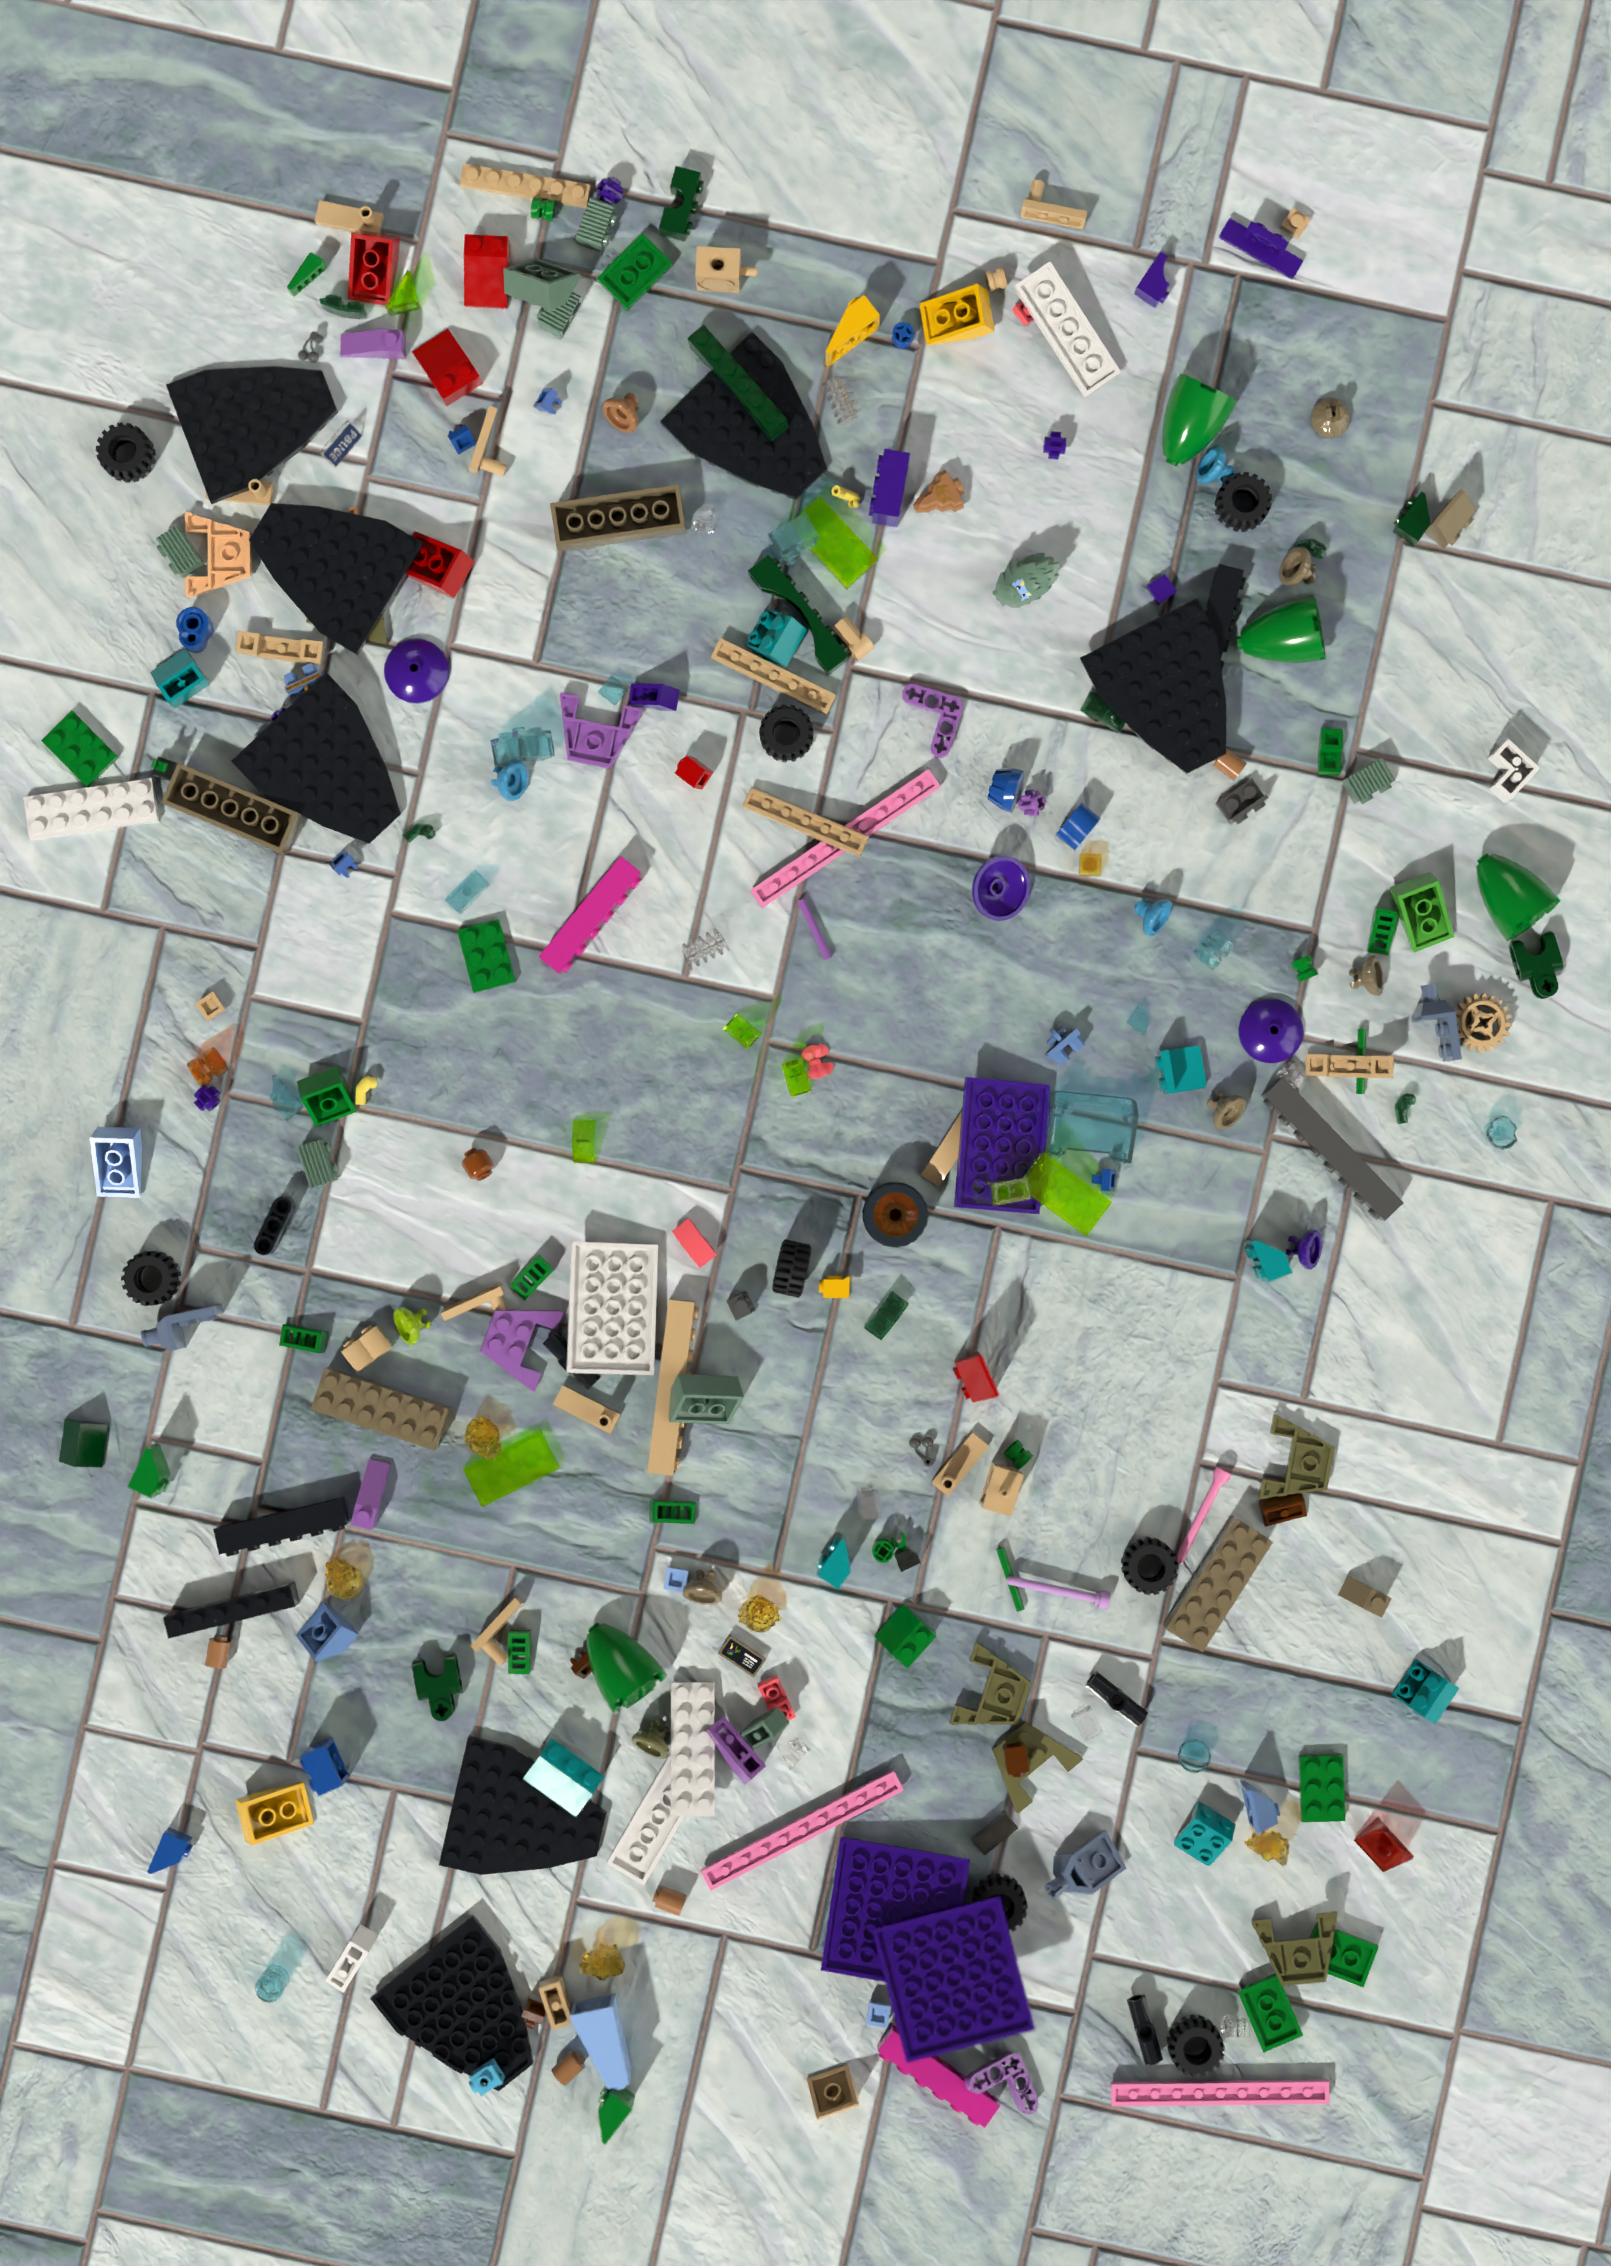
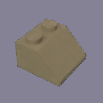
M1460 489L1425 531V534L1443 549L1448 544L1453 545L1461 536L1458 534L1462 527L1466 529L1474 520L1471 516L1476 510L1465 491Z

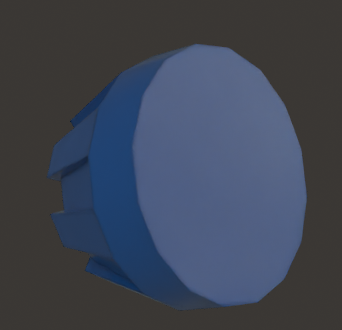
M1015 768L996 769L992 777L993 782L989 787L987 799L1000 809L1012 813L1021 791L1024 771Z

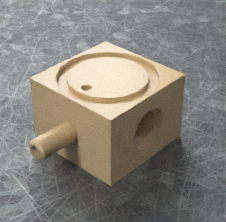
M697 246L695 271L697 291L740 293L741 276H757V267L741 266V251L739 248Z
M991 1462L979 1502L981 1507L1012 1517L1024 1477L1022 1471Z

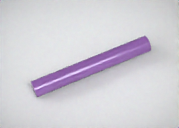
M805 898L799 900L797 903L824 960L831 958L832 955Z

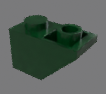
M1422 491L1417 497L1413 495L1406 504V507L1409 509L1405 514L1400 513L1393 523L1396 525L1393 533L1412 546L1417 544L1431 524L1426 496Z

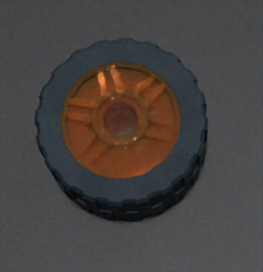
M890 1182L880 1185L870 1193L864 1202L862 1218L865 1228L875 1241L884 1246L894 1248L907 1246L915 1242L923 1234L924 1228L927 1226V1204L921 1193L908 1184ZM895 1208L901 1212V1217L897 1221L891 1220L889 1216L890 1211Z

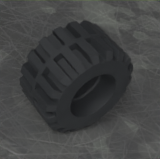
M122 422L117 423V427L113 424L108 426L110 430L106 431L104 429L102 431L104 436L102 438L98 437L97 440L100 446H96V451L99 453L96 456L100 465L109 475L120 482L123 480L125 483H130V479L137 482L140 476L144 479L146 477L145 472H151L153 469L150 465L155 464L153 456L156 455V452L153 449L154 445L139 427H134L130 423H126V426ZM126 443L136 444V453L130 461L125 463L116 462V452L120 446Z
M1244 472L1243 475L1237 473L1234 477L1230 476L1222 484L1216 495L1217 498L1214 506L1217 507L1215 510L1216 515H1220L1218 520L1221 523L1224 521L1226 528L1229 529L1231 526L1233 531L1237 532L1239 529H1242V532H1247L1248 529L1253 530L1263 522L1272 505L1270 503L1272 500V494H1269L1270 487L1269 485L1264 486L1265 480L1263 478L1259 481L1256 479L1258 476L1256 474L1249 476V472ZM1237 492L1249 494L1254 500V510L1246 513L1238 511L1232 504V495Z
M784 704L779 708L777 706L772 708L771 712L768 711L765 714L759 729L763 749L777 761L779 759L782 762H787L788 760L793 762L799 757L801 759L810 750L813 742L814 731L810 717L804 713V710L801 708L797 709L794 705L788 707ZM783 722L795 724L799 729L798 740L790 745L778 743L774 738V729L777 725Z
M784 1239L781 1244L772 1285L774 1293L797 1298L801 1296L812 1249L810 1244Z
M158 1251L142 1252L134 1255L133 1259H129L126 1262L128 1265L122 1270L125 1274L121 1276V1281L124 1280L125 1283L122 1287L123 1290H127L126 1295L128 1298H133V1302L141 1303L143 1306L159 1305L172 1299V1295L178 1292L177 1286L181 1285L179 1280L181 1271L178 1272V1264L173 1262L174 1259L171 1256H166V1253ZM149 1265L158 1268L162 1275L161 1285L155 1291L147 1290L141 1282V1274Z
M1145 1537L1143 1540L1139 1538L1136 1540V1543L1129 1544V1549H1125L1123 1553L1124 1558L1121 1559V1569L1126 1581L1132 1588L1140 1593L1143 1592L1145 1595H1150V1593L1157 1595L1159 1591L1165 1592L1169 1585L1172 1586L1174 1584L1173 1579L1177 1578L1178 1575L1176 1573L1178 1569L1177 1558L1167 1544L1159 1539H1151L1150 1537ZM1147 1554H1155L1162 1561L1161 1570L1156 1576L1151 1578L1142 1577L1137 1570L1138 1562Z
M995 1874V1877L992 1878L991 1875L986 1876L987 1880L981 1879L979 1886H975L974 1895L971 1898L972 1903L989 1899L996 1894L1009 1896L1012 1900V1905L1005 1912V1917L1009 1930L1011 1929L1014 1932L1017 1930V1925L1021 1926L1023 1924L1022 1919L1026 1918L1027 1915L1026 1909H1028L1023 1888L1021 1885H1018L1017 1880L1014 1878L1011 1880L1009 1875L1004 1874V1877H1001L1000 1874Z
M1190 2015V2019H1186L1185 2016L1182 2017V2022L1176 2021L1174 2023L1175 2028H1170L1169 2030L1170 2037L1167 2036V2048L1173 2063L1179 2071L1182 2070L1183 2074L1187 2076L1190 2073L1195 2078H1197V2074L1205 2077V2073L1208 2071L1212 2074L1214 2072L1213 2068H1219L1221 2065L1219 2060H1223V2051H1225L1223 2039L1217 2027L1209 2019L1205 2020L1204 2016L1199 2015L1196 2018L1195 2015ZM1198 2036L1208 2041L1206 2049L1198 2055H1189L1184 2052V2046L1190 2038Z

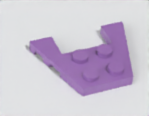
M560 692L567 760L611 769L641 718L643 709L624 705L620 726L605 725L576 719L580 696Z
M494 1310L480 1351L531 1391L535 1392L541 1372L521 1366V1362L535 1324L557 1330L564 1312L561 1310Z

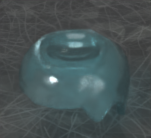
M1503 1115L1494 1116L1489 1119L1484 1127V1137L1490 1146L1501 1150L1509 1149L1517 1142L1515 1136L1517 1127L1509 1117Z
M1197 1739L1185 1741L1180 1746L1177 1754L1179 1764L1184 1770L1191 1773L1203 1771L1211 1761L1209 1747L1203 1741Z

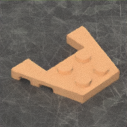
M185 512V532L187 534L208 533V576L185 577V596L187 598H192L252 577L250 532Z

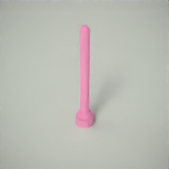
M1217 1466L1213 1472L1214 1482L1176 1555V1562L1178 1564L1184 1561L1221 1486L1228 1482L1232 1475Z

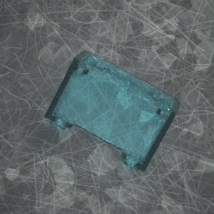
M1068 1091L1051 1092L1045 1155L1060 1158L1066 1154V1150L1107 1153L1116 1164L1132 1163L1139 1118L1136 1101L1119 1096Z

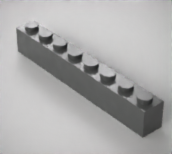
M1284 1077L1279 1078L1261 1095L1265 1099L1263 1101L1264 1105L1271 1111L1274 1109L1279 1114L1278 1119L1286 1127L1289 1125L1294 1130L1293 1135L1300 1142L1305 1141L1310 1146L1308 1148L1309 1152L1316 1158L1319 1156L1324 1161L1323 1166L1330 1173H1336L1339 1177L1338 1182L1345 1189L1350 1188L1355 1193L1353 1195L1354 1199L1361 1205L1364 1203L1369 1208L1368 1213L1375 1220H1387L1404 1203Z

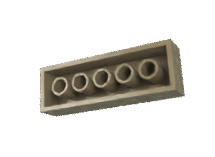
M679 484L550 503L558 552L686 533Z
M180 763L177 764L161 801L162 804L285 856L289 851L303 817L293 810Z
M328 1366L324 1368L311 1410L435 1451L439 1447L452 1407Z
M1232 1515L1164 1621L1163 1626L1203 1653L1273 1542Z

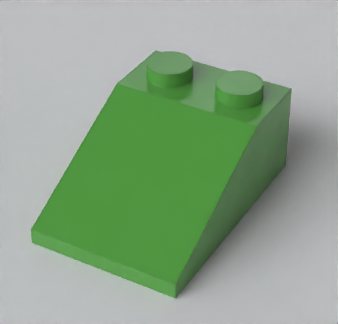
M1431 872L1390 887L1395 908L1413 952L1454 937L1439 880Z

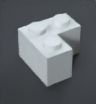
M1507 739L1487 758L1503 773L1489 790L1503 803H1506L1521 790L1540 767L1513 742Z

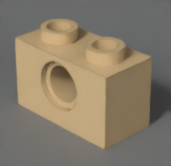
M562 1974L542 1980L538 1989L552 2030L572 2024L570 2020L572 2004Z

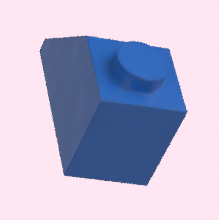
M169 1827L163 1833L147 1873L153 1874L180 1863L184 1857L188 1858L193 1848V1845L190 1844L193 1837Z

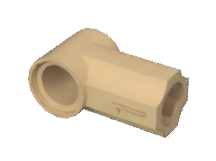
M847 616L842 618L832 628L846 645L852 657L858 662L875 648L871 640L864 633H860Z

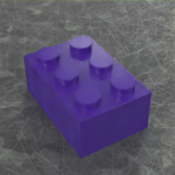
M884 449V454L879 455L876 474H880V476H875L872 494L876 495V498L871 497L869 516H873L872 523L897 528L910 453Z

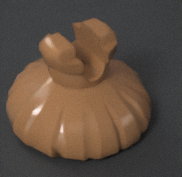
M627 393L624 399L609 398L603 403L602 410L605 418L617 430L625 433H632L636 430L638 426L636 412L639 409L637 396L633 393Z

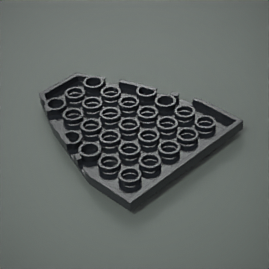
M751 332L729 354L786 417L788 429L771 441L735 394L713 371L686 395L660 421V424L691 455L698 456L713 466H718L750 485L760 486L771 490L773 493L783 494L788 498L797 500L827 471V466L813 423L783 362Z
M277 366L208 369L166 384L211 504L250 490L248 484L251 480H261L266 475H271L273 469L282 462L286 463L311 442L310 438L318 430L321 431L325 427L326 422L338 413L322 370Z
M271 503L249 539L273 579L322 635L357 656L424 546L423 542L385 520L320 506Z
M1198 598L1080 657V661L1099 698L1146 745L1160 753L1166 760L1176 765L1185 774L1226 755V698L1217 636Z
M327 672L231 760L262 794L323 827L369 844L401 815L387 767L358 705Z
M468 1736L439 1865L485 1875L552 1868L597 1857L607 1812L593 1803L590 1798L579 1814L574 1817L523 1780V1777L534 1763V1759L518 1752L511 1745Z
M474 1915L370 1997L371 2001L399 2035L411 2039L415 2042L416 2046L419 2048L423 2047L432 2053L431 2056L460 2074L463 2072L470 2076L472 2071L494 2058L505 2075L503 2083L493 2088L497 2091L504 2088L534 2062L528 2031L525 2026L526 2021L525 2018L521 2017L523 2010L501 1949ZM486 2078L481 2079L483 2083H488Z

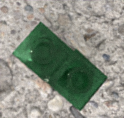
M327 295L325 298H319L322 308L329 313L351 319H367V310L364 304H360V302L353 301L345 305L342 298L337 295Z
M1089 692L1080 711L1095 722L1101 721L1114 732H1121L1125 722L1096 693Z
M891 1291L880 1303L878 1310L865 1323L864 1329L879 1340H882L903 1314L909 1303Z

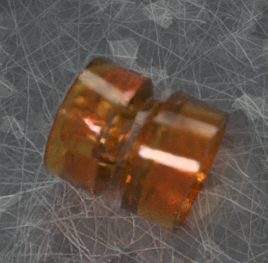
M214 1047L205 1051L202 1058L196 1057L187 1063L191 1074L201 1086L213 1081L214 1075L219 1077L229 1071L224 1059ZM203 1064H206L210 1071L207 1072Z

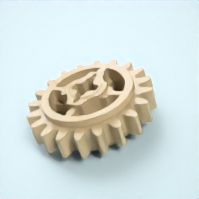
M1482 993L1479 999L1477 994H1472V1000L1469 997H1465V1004H1457L1460 1011L1455 1010L1459 1039L1462 1038L1460 1046L1468 1043V1051H1472L1476 1047V1053H1481L1482 1048H1484L1485 1052H1490V1045L1493 1049H1498L1497 1041L1499 1043L1506 1042L1502 1035H1510L1505 1028L1512 1026L1511 1023L1506 1022L1512 1016L1504 1014L1508 1007L1500 1008L1502 1000L1494 1002L1495 995H1491L1487 999L1486 993ZM1476 1006L1487 1007L1492 1012L1485 1014L1478 1010ZM1469 1012L1471 1014L1470 1022L1465 1026V1019ZM1481 1019H1487L1481 1027H1475ZM1497 1020L1496 1031L1493 1034L1492 1024ZM1477 1032L1484 1036L1486 1040H1477L1470 1034Z

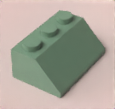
M537 258L503 268L504 294L513 296L515 300L527 301L530 305L544 307V310L554 311L557 307L565 305L580 279V273Z
M678 1374L670 1391L669 1422L730 1424L744 1398L738 1376Z

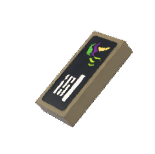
M729 1635L718 1652L719 1655L752 1677L756 1676L766 1660L765 1657L732 1635Z

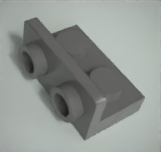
M1251 778L1218 801L1216 806L1230 825L1234 822L1238 825L1248 818L1247 813L1253 809L1257 812L1266 805L1264 801L1268 799V796L1266 794L1263 795Z

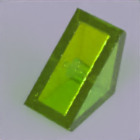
M408 270L385 306L388 314L391 316L421 309L415 280L412 273Z
M738 1013L723 1028L747 1051L762 1036V1033Z
M802 1058L781 1064L791 1097L812 1091Z
M573 1120L572 1151L574 1163H595V1120Z
M1028 1178L995 1181L990 1184L993 1206L1031 1199Z

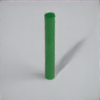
M1358 1029L1357 1056H1366V1029ZM1356 1078V1094H1365V1078Z
M1005 1547L996 1549L1007 1581V1578L1009 1576L1014 1577ZM1008 1584L1016 1611L1024 1610L1018 1586Z

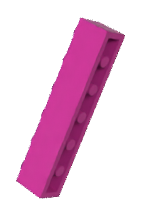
M620 856L538 957L560 975L562 972L567 973L574 964L572 962L576 955L580 957L586 950L587 946L585 944L590 938L594 940L600 933L601 929L599 927L604 921L608 923L615 914L613 912L614 908L617 905L621 906L627 900V892L631 888L635 889L642 881L640 878L641 872Z
M894 2024L889 2027L878 2043L879 2056L888 2063L890 2061L893 2062L901 2073L913 2076L915 2078L914 2081L923 2088L927 2086L932 2090V2094L939 2100L945 2099L951 2103L950 2107L958 2113H961V2111L965 2113L969 2121L974 2125L978 2126L980 2124L985 2128L999 2109L998 2098L988 2091L977 2094L967 2090L965 2087L966 2076L936 2055L907 2063L898 2028Z

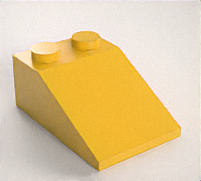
M978 283L919 303L927 346L974 339L995 332L988 290Z
M865 295L860 298L855 297L848 303V307L825 351V365L827 367L879 329L880 314Z
M303 1781L235 1799L244 1840L251 1846L314 1824Z

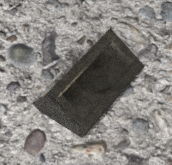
M1004 1811L971 1837V1840L986 1855L1015 1832L1018 1827Z

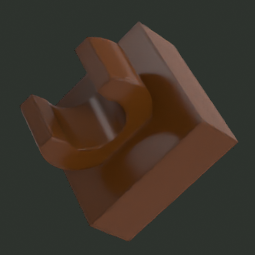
M579 1650L581 1659L578 1661L574 1658L570 1659L573 1664L571 1670L575 1675L585 1679L592 1670L588 1654Z
M530 1998L527 1999L521 2016L527 2019L526 2027L533 2029L535 2022L542 2025L546 2014L544 2004Z

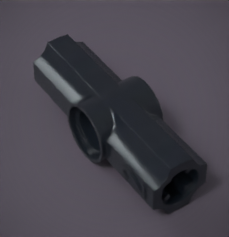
M556 1330L542 1344L558 1359V1363L566 1371L567 1340ZM569 1373L587 1390L601 1378L599 1374Z
M1098 1671L1088 1679L1085 1686L1135 1727H1138L1146 1719L1148 1712ZM1114 1695H1122L1120 1703L1113 1704L1111 1702Z
M1139 1994L1131 1996L1127 1999L1144 2063L1145 2065L1158 2064L1163 2060L1146 1997ZM1143 2026L1150 2027L1147 2033H1140V2029Z

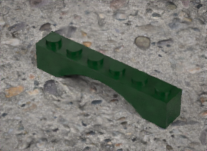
M704 324L687 338L690 349L729 387L771 441L788 429L786 417Z
M767 555L748 570L749 577L761 592L784 599L803 616L813 636L815 660L829 676L848 661L849 650L842 642L838 643L834 638L836 634L829 625L825 627L821 622L823 618L817 609L814 608L812 610L807 604L809 600L802 591L798 593L794 588L796 585L790 575L785 576L780 570L782 566L775 557L772 559Z

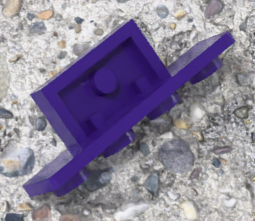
M1230 218L1219 235L1221 240L1291 280L1294 279L1303 263L1302 259L1285 250L1289 242L1286 241L1284 236L1268 231L1266 226L1259 222L1254 223L1251 221L1248 228Z

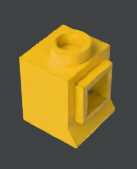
M827 1275V1279L819 1280V1293H823V1298H849L850 1276L842 1279V1276Z

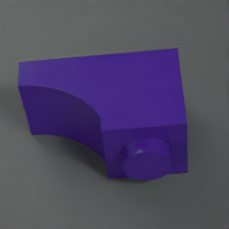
M1162 252L1159 253L1134 292L1136 296L1154 308L1157 307L1159 302L1163 304L1170 294L1167 291L1170 283L1166 281L1163 271L1168 256Z
M631 683L628 705L660 711H677L680 690L665 684Z

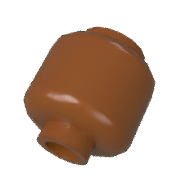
M472 1148L464 1154L465 1158L462 1161V1167L470 1179L481 1181L493 1173L494 1163L486 1150Z

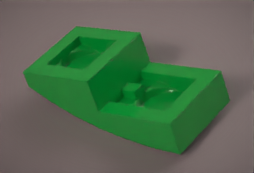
M1320 729L1318 775H1340L1343 729Z

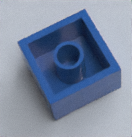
M333 1737L308 1747L301 1755V1767L304 1772H308L310 1777L309 1785L313 1792L316 1791L318 1797L343 1786L350 1777Z

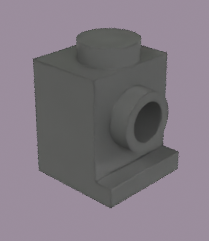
M747 1291L726 1301L736 1321L756 1311Z

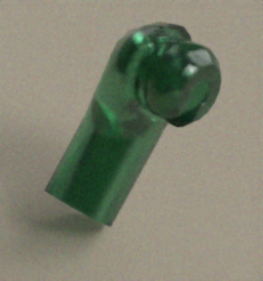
M1311 538L1295 542V547L1302 546L1307 550L1313 551L1317 559H1322L1326 556L1325 551L1327 548L1325 544Z
M417 823L406 831L403 836L409 843L418 836H425L428 840H431L435 837L436 831L433 830V826L430 824Z
M1406 1093L1395 1103L1397 1124L1408 1123L1406 1111L1411 1105L1416 1103L1415 1095Z

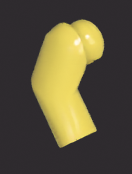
M838 485L832 488V495L849 501V507L857 508L860 506L859 500L861 498L858 493Z
M365 1076L356 1085L355 1105H366V1092L370 1088L377 1086V1079L375 1077Z

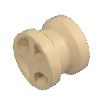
M997 267L992 272L990 270L984 271L986 285L990 293L994 292L997 288H1007V281L1002 267Z

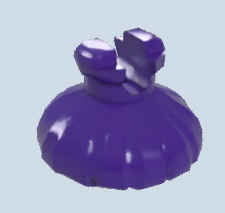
M1309 1230L1301 1239H1297L1296 1236H1289L1288 1242H1294L1295 1249H1286V1255H1297L1299 1262L1305 1269L1312 1270L1316 1267L1322 1250V1237L1319 1231Z

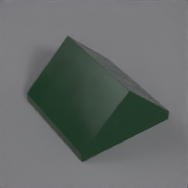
M66 1418L64 1421L59 1462L73 1467L102 1468L109 1424Z

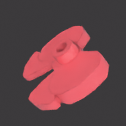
M823 1044L810 1045L801 1052V1057L808 1061L807 1076L810 1079H819L826 1074L830 1075L833 1071L834 1064L832 1062L821 1063L820 1058L829 1053V1049Z

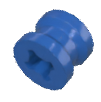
M900 322L894 326L892 342L896 347L903 349L911 345L914 335L912 326L906 322Z

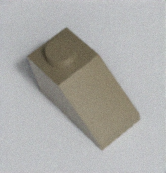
M1348 1575L1338 1593L1339 1596L1381 1618L1392 1599L1388 1595Z

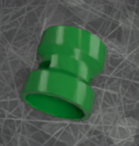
M533 196L531 218H544L546 221L553 222L556 200H542L541 197Z
M1310 954L1290 963L1292 968L1298 972L1296 976L1298 982L1319 974L1317 969L1311 966L1313 960Z
M1019 1440L1013 1442L1003 1452L1007 1459L1013 1461V1466L1017 1470L1022 1468L1033 1457L1029 1450L1023 1448V1444Z
M880 1538L874 1542L872 1553L877 1561L885 1563L892 1559L894 1548L889 1540Z

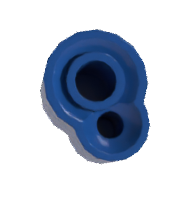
M188 607L178 614L176 627L179 631L181 644L192 653L202 652L214 631L211 618L196 607Z
M1081 803L1057 832L1056 836L1075 851L1101 818Z

